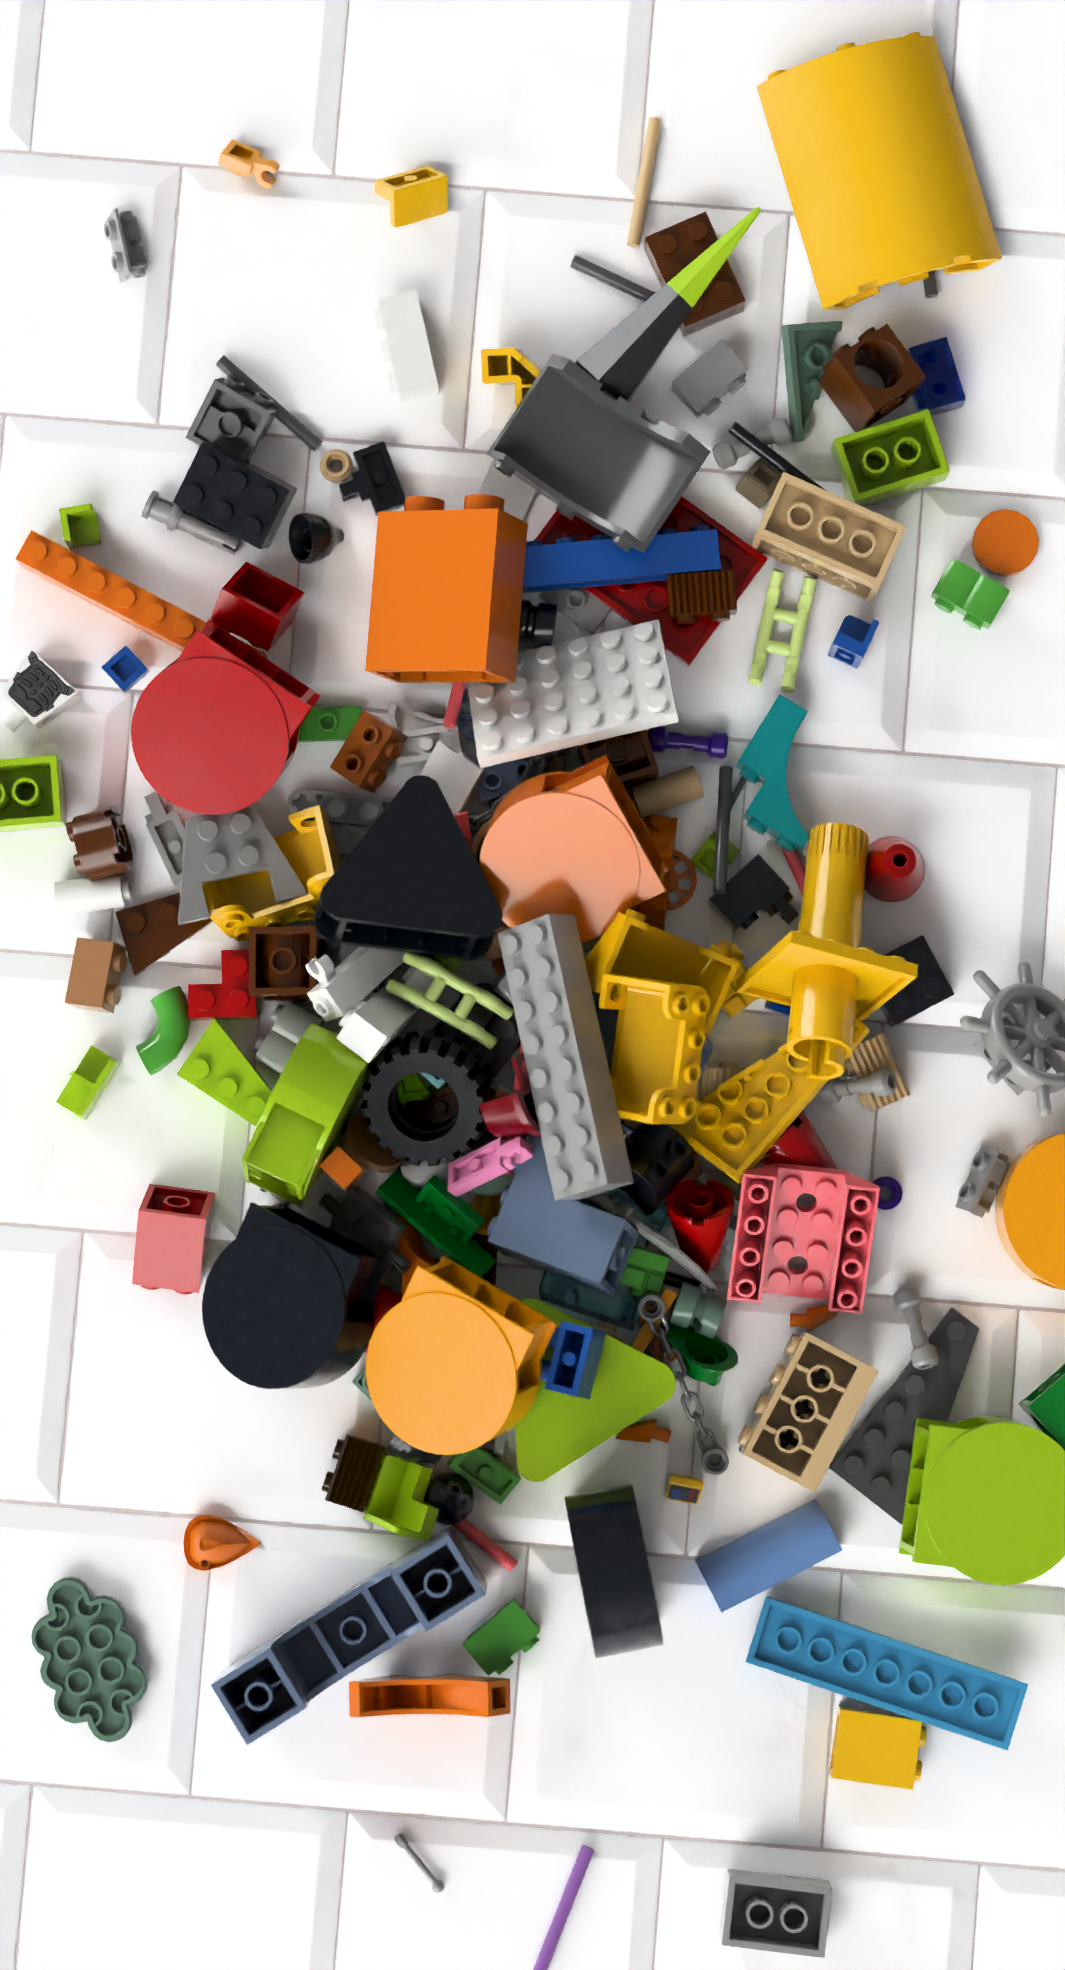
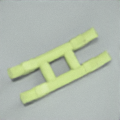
M772 569L748 683L752 686L761 685L768 652L787 656L781 690L785 693H792L795 687L817 578L804 576L797 611L777 607L785 572ZM774 620L794 624L790 643L771 640Z
M406 952L403 956V962L434 977V980L425 995L415 988L393 979L388 982L386 991L425 1010L460 1030L473 1040L478 1041L488 1049H492L497 1042V1038L475 1022L466 1019L476 1001L505 1020L512 1016L514 1009L492 993L470 983L440 966L439 963L417 953ZM446 984L464 994L455 1012L437 1002Z

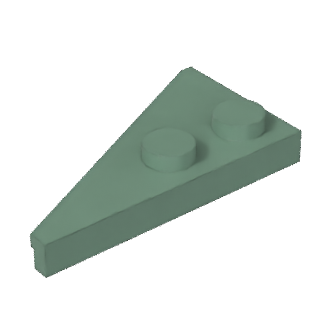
M842 321L781 326L789 420L793 434L791 443L804 441V437L809 431L812 419L809 418L814 400H819L822 387L818 382L825 373L824 366L832 360V354L834 353L831 351L836 332H840L842 329Z

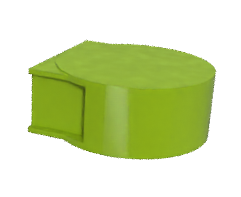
M312 1023L307 1028L286 1063L242 1157L245 1182L291 1202L303 1209L312 1189L324 1171L319 1165L335 1150L361 1095V1089L366 1080L365 1077L374 1062V1059L370 1063L366 1062L336 1039L338 1034L315 1023Z
M976 1416L956 1423L916 1418L898 1553L912 1555V1562L954 1567L962 1574L974 1580L993 1585H1015L1033 1580L1045 1574L1065 1556L1064 1449L1045 1433L1005 1417Z

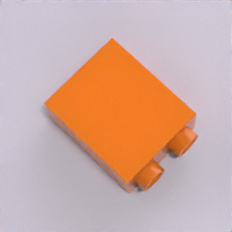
M470 494L464 497L463 509L444 510L445 501L429 496H409L405 498L404 511L378 512L365 671L395 683H515L528 524L504 512L505 500L503 498L487 494Z

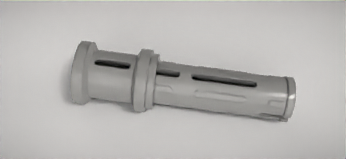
M155 490L151 492L143 508V518L148 519L150 517L166 524L167 529L171 531H176L177 529L185 531L232 555H235L241 543V539L179 505L160 497L159 492Z

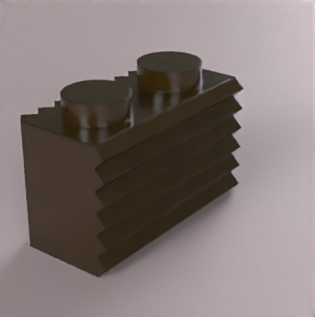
M346 1434L345 1440L338 1438L332 1458L338 1461L334 1473L327 1471L321 1489L327 1492L325 1500L364 1513L386 1446L351 1434Z

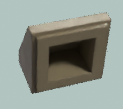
M760 457L743 475L736 486V491L760 509L773 495L782 474Z

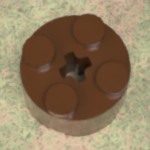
M115 806L75 816L71 822L66 823L67 835L70 841L75 843L77 854L73 856L76 870L79 874L85 873L91 881L133 870V866L127 864L128 861L133 860L130 838L125 824L118 825L115 817L121 816Z

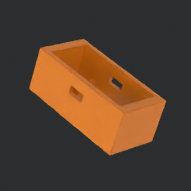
M339 1146L319 1165L347 1192L366 1173Z

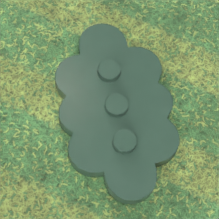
M75 1577L62 1578L55 1582L48 1591L47 1606L50 1614L37 1621L31 1634L32 1645L44 1657L40 1668L41 1678L48 1687L56 1690L53 1700L54 1709L60 1718L73 1724L87 1721L92 1734L99 1740L105 1742L118 1741L125 1737L132 1727L133 1713L130 1705L136 1703L144 1696L149 1684L148 1674L144 1667L136 1662L140 1649L139 1641L135 1634L124 1628L126 1612L119 1600L108 1595L93 1598L88 1585L81 1579Z

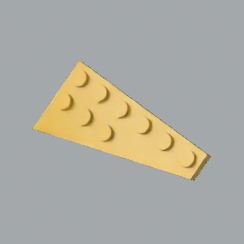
M856 1018L852 1052L870 1032L868 1026ZM786 1043L778 1048V1052L764 1061L760 1059L717 1086V1090L700 1101L696 1099L695 1114L687 1123L667 1125L678 1131L692 1149L740 1184L743 1171L753 1169L829 1079L807 1078L808 1061L791 1055L787 1051Z

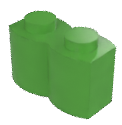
M952 558L933 590L931 597L936 600L934 603L936 607L949 614L953 610L965 616L963 621L966 624L980 630L982 627L989 629L1010 590L998 582L981 575L966 564Z

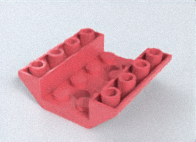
M777 1162L743 1171L727 1299L761 1303L762 1293L824 1299L827 1300L828 1311L862 1314L880 1186L845 1170ZM804 1193L812 1194L816 1198L815 1203L809 1207L800 1206L796 1200ZM794 1256H802L807 1260V1264L801 1269L792 1268L788 1262Z

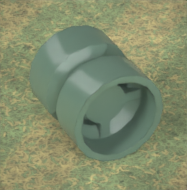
M683 1282L668 1323L684 1329L693 1326L695 1333L713 1339L721 1322L728 1299L713 1292L704 1295L700 1287Z

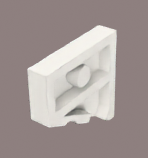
M393 703L387 704L389 723L408 736L402 753L395 759L397 768L426 764L438 741L444 742L457 752H462L457 724L454 729L443 726V718L436 719L420 711L412 712L399 708L398 705Z

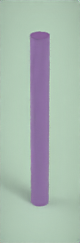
M581 1846L533 1970H548L594 1853V1849L589 1846Z

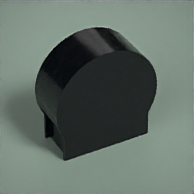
M251 1202L236 1239L218 1256L205 1283L202 1300V1318L205 1334L214 1355L234 1377L258 1388H313L339 1379L359 1361L370 1342L376 1318V1295L391 1260L283 1204L267 1206Z
M632 1483L565 1496L567 1516L595 1658L664 1645Z

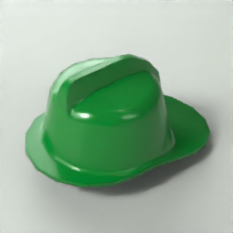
M669 1323L667 1339L671 1347L680 1352L687 1368V1376L691 1379L716 1386L719 1384L725 1371L733 1369L738 1363V1354L735 1349L722 1341L718 1336L715 1335L711 1339L695 1333L693 1326L684 1329Z

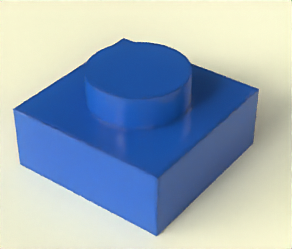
M126 645L101 667L124 693L129 691L150 672Z

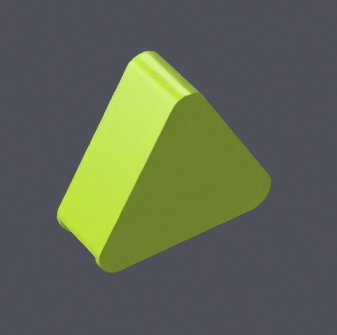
M526 1298L521 1300L524 1304L558 1323L557 1327L559 1328L561 1321L595 1329L540 1299ZM606 1334L590 1399L545 1389L546 1381L541 1380L534 1404L526 1416L515 1426L518 1471L529 1481H545L664 1404L672 1397L676 1387V1380L672 1370L663 1362ZM548 1346L542 1359L552 1361L555 1348Z

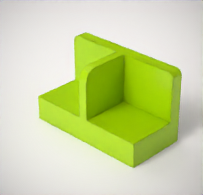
M91 1045L75 1071L72 1070L69 1074L72 1077L56 1103L73 1112L79 1118L86 1120L121 1063Z

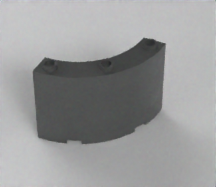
M553 353L486 454L496 461L494 467L508 477L514 474L540 494L557 504L556 510L566 518L572 520L574 516L612 537V542L627 552L634 548L644 553L711 451L690 433L675 428L661 420L656 424L647 419L646 413L621 396L617 400L604 390L600 391L602 383L580 368L571 359Z

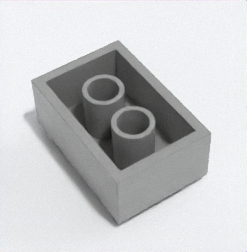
M727 1868L719 1937L721 1945L825 1958L832 1897L830 1882Z

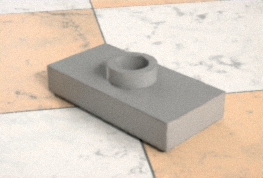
M584 588L543 591L539 595V598L546 603L558 605L557 611L591 635L596 632L611 611L610 607Z

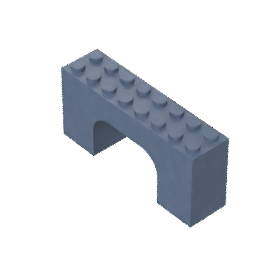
M592 991L608 1068L611 1074L619 1009L599 1008L600 994ZM706 1033L700 1062L701 1075L697 1088L714 1048ZM527 1134L526 1141L533 1145V1157L522 1164L515 1163L513 1168L515 1175L512 1183L504 1188L501 1195L500 1204L502 1207L498 1217H494L489 1224L487 1231L489 1236L488 1242L505 1256L614 1296L639 1233L626 1219L588 1206L578 1200L555 1201L542 1138Z
M451 1525L430 1538L429 1542L422 1543L224 1668L210 1686L246 1745H249L306 1709L310 1701L322 1691L423 1628L428 1632L486 1595L488 1582Z

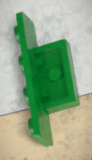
M394 1172L377 1189L376 1193L452 1261L479 1277H482L496 1262L495 1258L472 1239L485 1222V1219L460 1196L456 1197L448 1192V1185L436 1175L426 1183L420 1192L398 1172Z

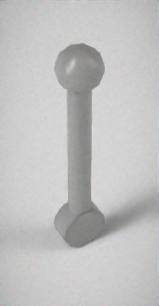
M399 1833L394 1837L396 1844L405 1850L431 1882L432 1890L435 1893L442 1892L445 1888L444 1882L435 1878L409 1846L405 1836Z

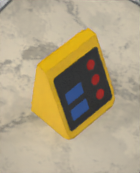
M671 1473L669 1474L665 1497L669 1500L694 1505L698 1504L704 1482L699 1478Z

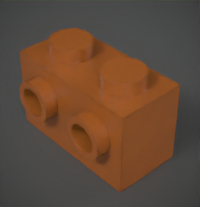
M364 710L330 765V768L357 787L374 793L385 781L386 772L394 759L398 758L402 753L408 736L379 716Z

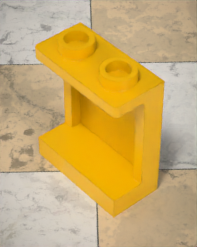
M838 1705L829 1768L831 1778L913 1790L914 1781H920L922 1761L917 1760L919 1747L925 1746L927 1727L922 1726L921 1721L909 1717L853 1710L852 1707Z

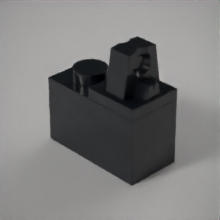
M759 854L727 882L725 894H714L707 902L734 932L740 926L744 930L749 928L759 918L755 913L758 910L763 914L766 912L770 917L777 913L788 925L799 916V913L789 903L793 898L789 892L790 887Z

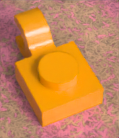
M234 139L221 152L218 162L219 165L228 168L234 174L249 177L251 173L254 174L257 182L265 188H271L276 181L275 178L268 176L266 171L275 174L280 167V164L275 160L262 158L261 151Z

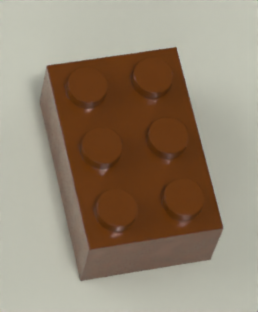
M706 211L645 237L644 250L661 288L718 240ZM728 260L722 265L679 329L683 337L744 311L746 300Z

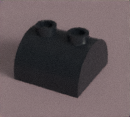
M641 1122L625 1140L634 1183L621 1187L640 1209L649 1216L658 1209L694 1165V1154L685 1138L671 1126Z

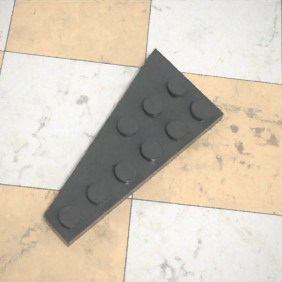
M953 1307L949 1309L928 1337L929 1343L937 1348L940 1358L937 1365L919 1370L913 1367L912 1360H910L829 1466V1469L901 1525L916 1418L948 1421L979 1331L975 1324Z

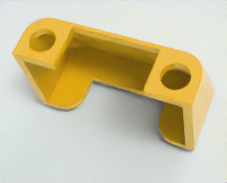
M320 805L288 815L290 823L296 830L273 837L306 889L307 895L276 904L268 870L203 884L209 918L227 936L240 942L248 941L249 927H284L286 924L298 920L305 921L314 918L322 888L342 864L327 814ZM315 817V820L303 821L304 819Z
M603 974L599 1008L619 1009L610 1074L619 1118L649 1124H684L695 1114L697 1084L701 1075V1054L705 1043V1023L710 1006V999L703 987L617 974ZM616 983L617 994L616 997L613 1000H611V988L613 984Z

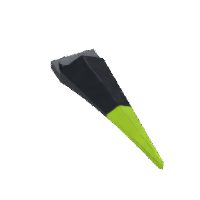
M760 207L752 210L577 359L575 364L603 384L600 391L604 390L617 400L621 396L625 400L631 401L690 311L759 215Z

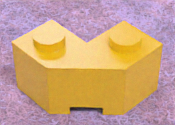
M516 348L481 350L482 383L487 385L515 384L517 408L542 369L525 353Z

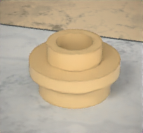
M333 449L326 452L321 458L320 470L328 481L340 483L350 477L353 471V462L345 451ZM340 462L343 468L339 472H334L330 469L332 463Z

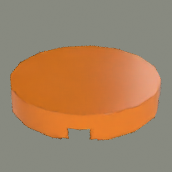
M1003 509L991 512L981 519L974 531L971 546L974 558L984 570L989 573L998 574V576L1007 577L1019 574L1029 567L1037 554L1039 538L1035 526L1028 517L1018 511Z

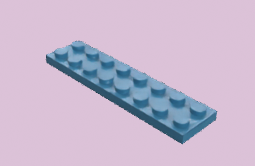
M769 1596L765 1598L745 1661L746 1663L1006 1751L1009 1749L1028 1688V1683Z

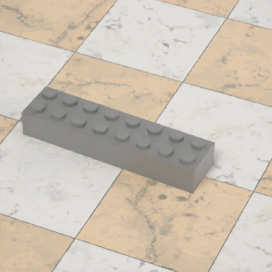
M546 914L498 933L555 1201L584 1199L634 1183L575 915Z

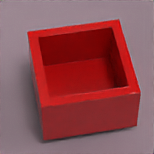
M246 561L221 588L209 620L227 632L234 633L247 640L252 646L269 651L293 623L305 592Z

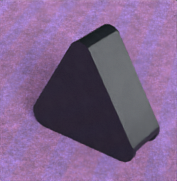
M417 775L407 780L324 885L314 914L313 925L316 933L322 939L331 943L476 960L483 957L489 951L494 935L502 922V911L438 783L428 776Z

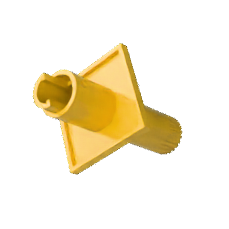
M840 822L823 823L809 831L810 837L808 838L801 919L798 923V930L789 932L738 978L736 984L737 993L790 1006L787 1051L798 1059L808 1061L807 1078L821 1080L837 1078L843 1074L846 1068L845 1060L852 1055L855 1018L861 1022L913 981L917 977L918 964L907 962L902 957H888L877 954L870 948L861 947L869 837L861 828Z

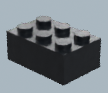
M203 442L173 503L261 550L270 546L298 488L213 442Z

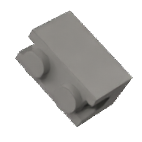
M721 339L672 381L671 390L697 419L704 413L709 416L722 404L720 399L728 392L733 395L746 384L745 377L747 374L745 372L748 371V367L727 343Z

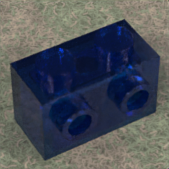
M947 337L909 347L908 353L926 376L925 380L912 395L916 410L921 409L923 411L929 409L931 416L962 408L966 398Z

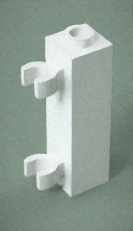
M359 946L335 969L333 962L326 954L320 959L313 958L305 967L309 974L319 981L307 993L313 1002L315 1011L325 1021L344 1016L403 963V956L406 952Z

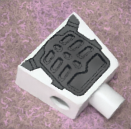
M31 649L2 690L1 694L12 706L0 717V721L13 733L26 719L40 729L81 698V695Z

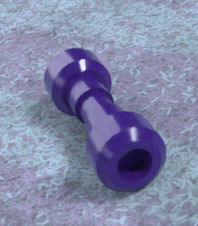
M665 726L650 728L648 731V738L653 752L662 753L666 748L679 750L680 748H686L698 752H707L710 758L723 759L727 755L728 735L724 732L713 731L709 736L696 734L695 736H690L677 732H668Z

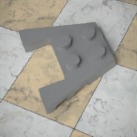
M253 805L227 814H206L188 818L185 821L178 925L205 920L210 917L202 884L268 870L276 904L307 895L306 889Z

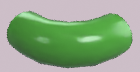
M181 986L168 989L150 1000L156 1012L157 1026L150 1038L136 1046V1050L150 1075L161 1071L176 1059L188 1039L190 1019L188 1018V1004Z

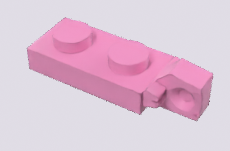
M521 1136L508 1140H503L500 1137L448 1163V1192L458 1197L512 1170L515 1167V1163L522 1164L533 1157V1145Z

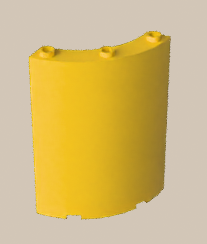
M912 32L903 37L884 39L857 46L853 42L839 46L836 52L805 62L787 71H774L767 76V81L756 86L823 310H844L858 302L880 294V286L898 281L899 286H904L925 280L929 277L928 272L940 269L944 270L945 275L978 272L1002 259L935 36H921L920 32Z

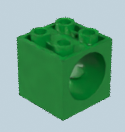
M1063 1364L1025 1397L1019 1405L1041 1431L1056 1441L1065 1451V1364Z

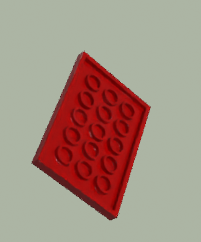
M681 496L660 529L673 528L676 529V533L689 532L690 527L699 525L709 526V530L717 529L720 571L734 570L736 601H738L765 565L768 558ZM556 510L535 540L543 541V545L557 544V539L567 537L576 538V542L590 541L591 536L605 533L576 516L570 520ZM666 580L584 588L631 625L659 619L665 649L688 666L691 665L722 623L711 622L710 617H697V622L693 624H677V619L669 620Z

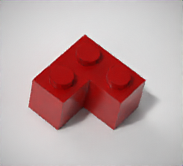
M249 949L221 950L222 984H188V1018L192 1021L213 1020L214 1018L216 1020L259 1019V1000L249 995Z

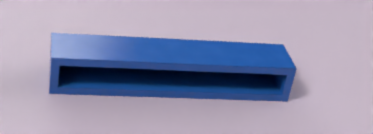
M706 525L693 526L689 528V532L676 533V529L673 528L660 529L644 553L634 548L627 552L614 544L610 536L606 534L594 535L590 537V541L576 542V538L573 537L560 538L556 540L557 544L543 545V541L539 540L527 541L522 593L664 581L669 574L720 571L717 529L709 530V526Z

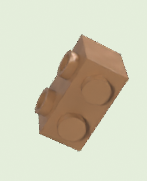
M77 937L64 1003L77 1009L114 1014L115 1005L119 1003L121 998V988L119 986L121 973L125 971L127 966L126 948L115 942Z

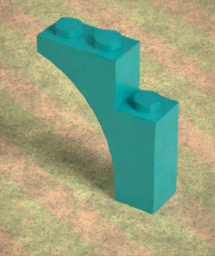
M779 694L739 758L736 768L740 770L739 775L753 784H756L757 781L763 784L743 816L748 821L746 825L758 834L764 835L767 832L775 837V843L782 849L791 853L795 849L800 853L810 836L799 823L791 806L786 783V768L791 743L808 711Z

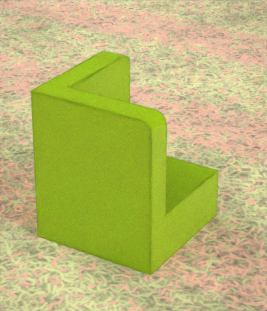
M92 503L59 509L63 537L69 549L102 544L98 515Z

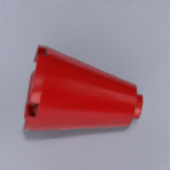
M896 836L882 837L869 844L865 890L867 893L881 902H899L915 894L920 888L925 875L924 860L917 847L910 841ZM893 860L899 863L900 867L896 866Z
M804 1111L798 1115L759 1161L764 1165L777 1162L838 1169Z
M688 1180L678 1184L668 1195L666 1210L679 1249L696 1262L706 1274H709L716 1270L719 1264L734 1208L733 1195L725 1185L719 1182L707 1180V1185H696V1180Z

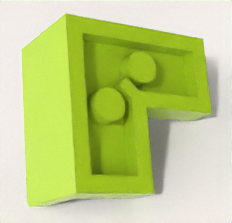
M383 1454L363 1519L392 1533L429 1542L439 1509L423 1502L433 1469L418 1462H407L393 1455Z

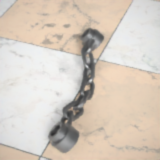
M647 1292L638 1300L637 1308L639 1315L648 1322L653 1335L661 1337L666 1349L663 1353V1361L671 1370L672 1367L668 1356L673 1358L674 1354L676 1355L682 1373L678 1370L674 1376L675 1380L679 1381L684 1392L680 1399L684 1412L689 1420L697 1423L699 1428L696 1439L702 1452V1466L707 1473L719 1475L728 1468L729 1458L727 1452L719 1446L713 1431L709 1428H704L701 1421L704 1416L703 1406L698 1395L695 1392L689 1391L684 1381L687 1375V1368L680 1352L675 1348H671L666 1336L669 1332V1324L664 1314V1301L659 1294ZM653 1300L657 1303V1307L649 1311L645 1309V1303ZM661 1318L664 1329L659 1327L657 1331L653 1322ZM691 1396L694 1398L699 1410V1414L697 1411H694L693 1416L686 1403V1400L688 1402L692 1401ZM708 1433L713 1445L705 1448L701 1435L704 1439H707ZM716 1453L721 1456L720 1460L716 1463L708 1461L711 1454Z

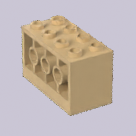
M783 472L757 528L752 547L765 556L872 603L907 526Z
M800 1331L799 1335L792 1334L784 1349L788 1356L783 1366L776 1364L768 1382L773 1384L767 1396L760 1395L752 1412L757 1414L752 1425H744L736 1442L741 1445L739 1451L743 1455L816 1493L879 1370L805 1331ZM822 1368V1375L825 1377L823 1383H817L816 1386H813V1379L810 1377L813 1371L818 1372ZM804 1399H807L809 1411L797 1416L795 1404L797 1401L803 1402ZM788 1429H791V1436L794 1438L792 1443L780 1446L782 1442L779 1438L780 1433H786Z

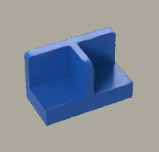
M852 615L846 616L827 656L857 669L873 638L879 621L873 619L870 624Z

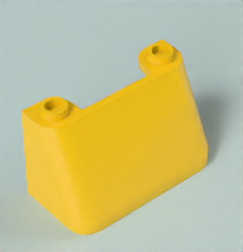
M627 908L625 914L618 912L585 959L591 990L599 994L601 993L603 974H617L703 987L710 999L704 1031L709 1037L740 962L728 958L730 951L711 944L710 948L706 949L644 923L646 916ZM616 983L611 988L610 996L612 999L617 994Z

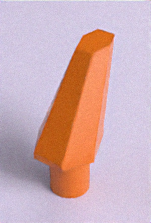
M828 1304L807 1308L806 1314L790 1313V1327H806V1332L810 1333L836 1317L838 1312L828 1311Z
M651 1419L631 1424L620 1431L616 1439L650 1444L653 1438L668 1443L672 1430L657 1426V1419Z

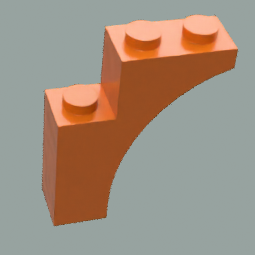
M447 1673L429 1677L389 1675L349 1682V1717L360 1718L409 1714L493 1717L511 1713L510 1678Z

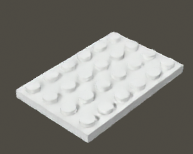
M659 619L555 643L551 646L518 652L515 683H467L477 759L480 768L679 722Z

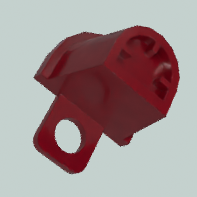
M523 1053L512 1057V1065L521 1089L478 1104L487 1128L496 1137L523 1134L541 1137L530 1082L522 1068L523 1061L525 1062Z

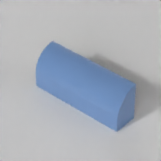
M816 1499L695 1560L722 1613L842 1551V1548Z

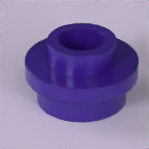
M883 1176L872 1182L880 1186V1189L888 1187L891 1190V1197L887 1200L882 1199L879 1195L877 1208L890 1210L900 1203L903 1192L900 1183L896 1179Z

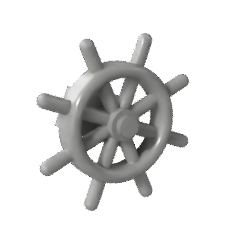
M1023 961L1018 965L1020 983L1009 985L1002 990L998 988L984 971L978 970L974 973L973 979L990 1000L985 1005L981 1018L965 1015L960 1019V1025L965 1029L981 1032L982 1037L973 1046L993 1068L987 1074L988 1082L997 1084L1003 1079L1017 1096L1025 1090L1035 1092L1039 1114L1048 1116L1052 1111L1050 1094L1065 1088V1061L1055 1051L1065 1052V999L1061 1000L1049 990L1034 985L1031 966L1028 962ZM1014 1004H1023L1024 1015ZM1038 1012H1040V1013H1041L1042 1015H1044L1046 1018H1045V1019L1038 1018ZM1054 1028L1057 1030L1060 1037L1055 1036ZM1052 1067L1056 1073H1046V1071Z

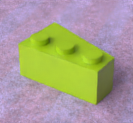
M215 1018L177 1073L178 1076L255 1127L272 1093V1089Z

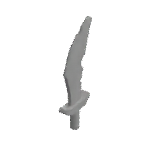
M603 1193L586 1198L603 1211L626 1219L640 1235L668 1254L676 1263L702 1282L708 1289L713 1292L718 1290L715 1283L696 1262L673 1243L630 1215L633 1211L631 1207L621 1201L615 1203Z

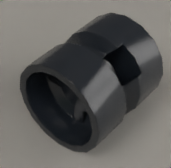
M522 599L519 643H524L527 639H531L533 645L551 646L558 605L539 602L535 607L532 606L530 600Z

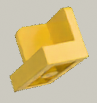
M428 165L374 181L375 194L390 201L391 225L395 228L439 216L448 211L447 175Z

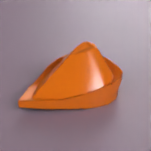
M211 1515L198 1516L189 1521L183 1540L184 1555L187 1563L194 1569L203 1571L223 1567L261 1544L260 1541L242 1528L223 1518Z

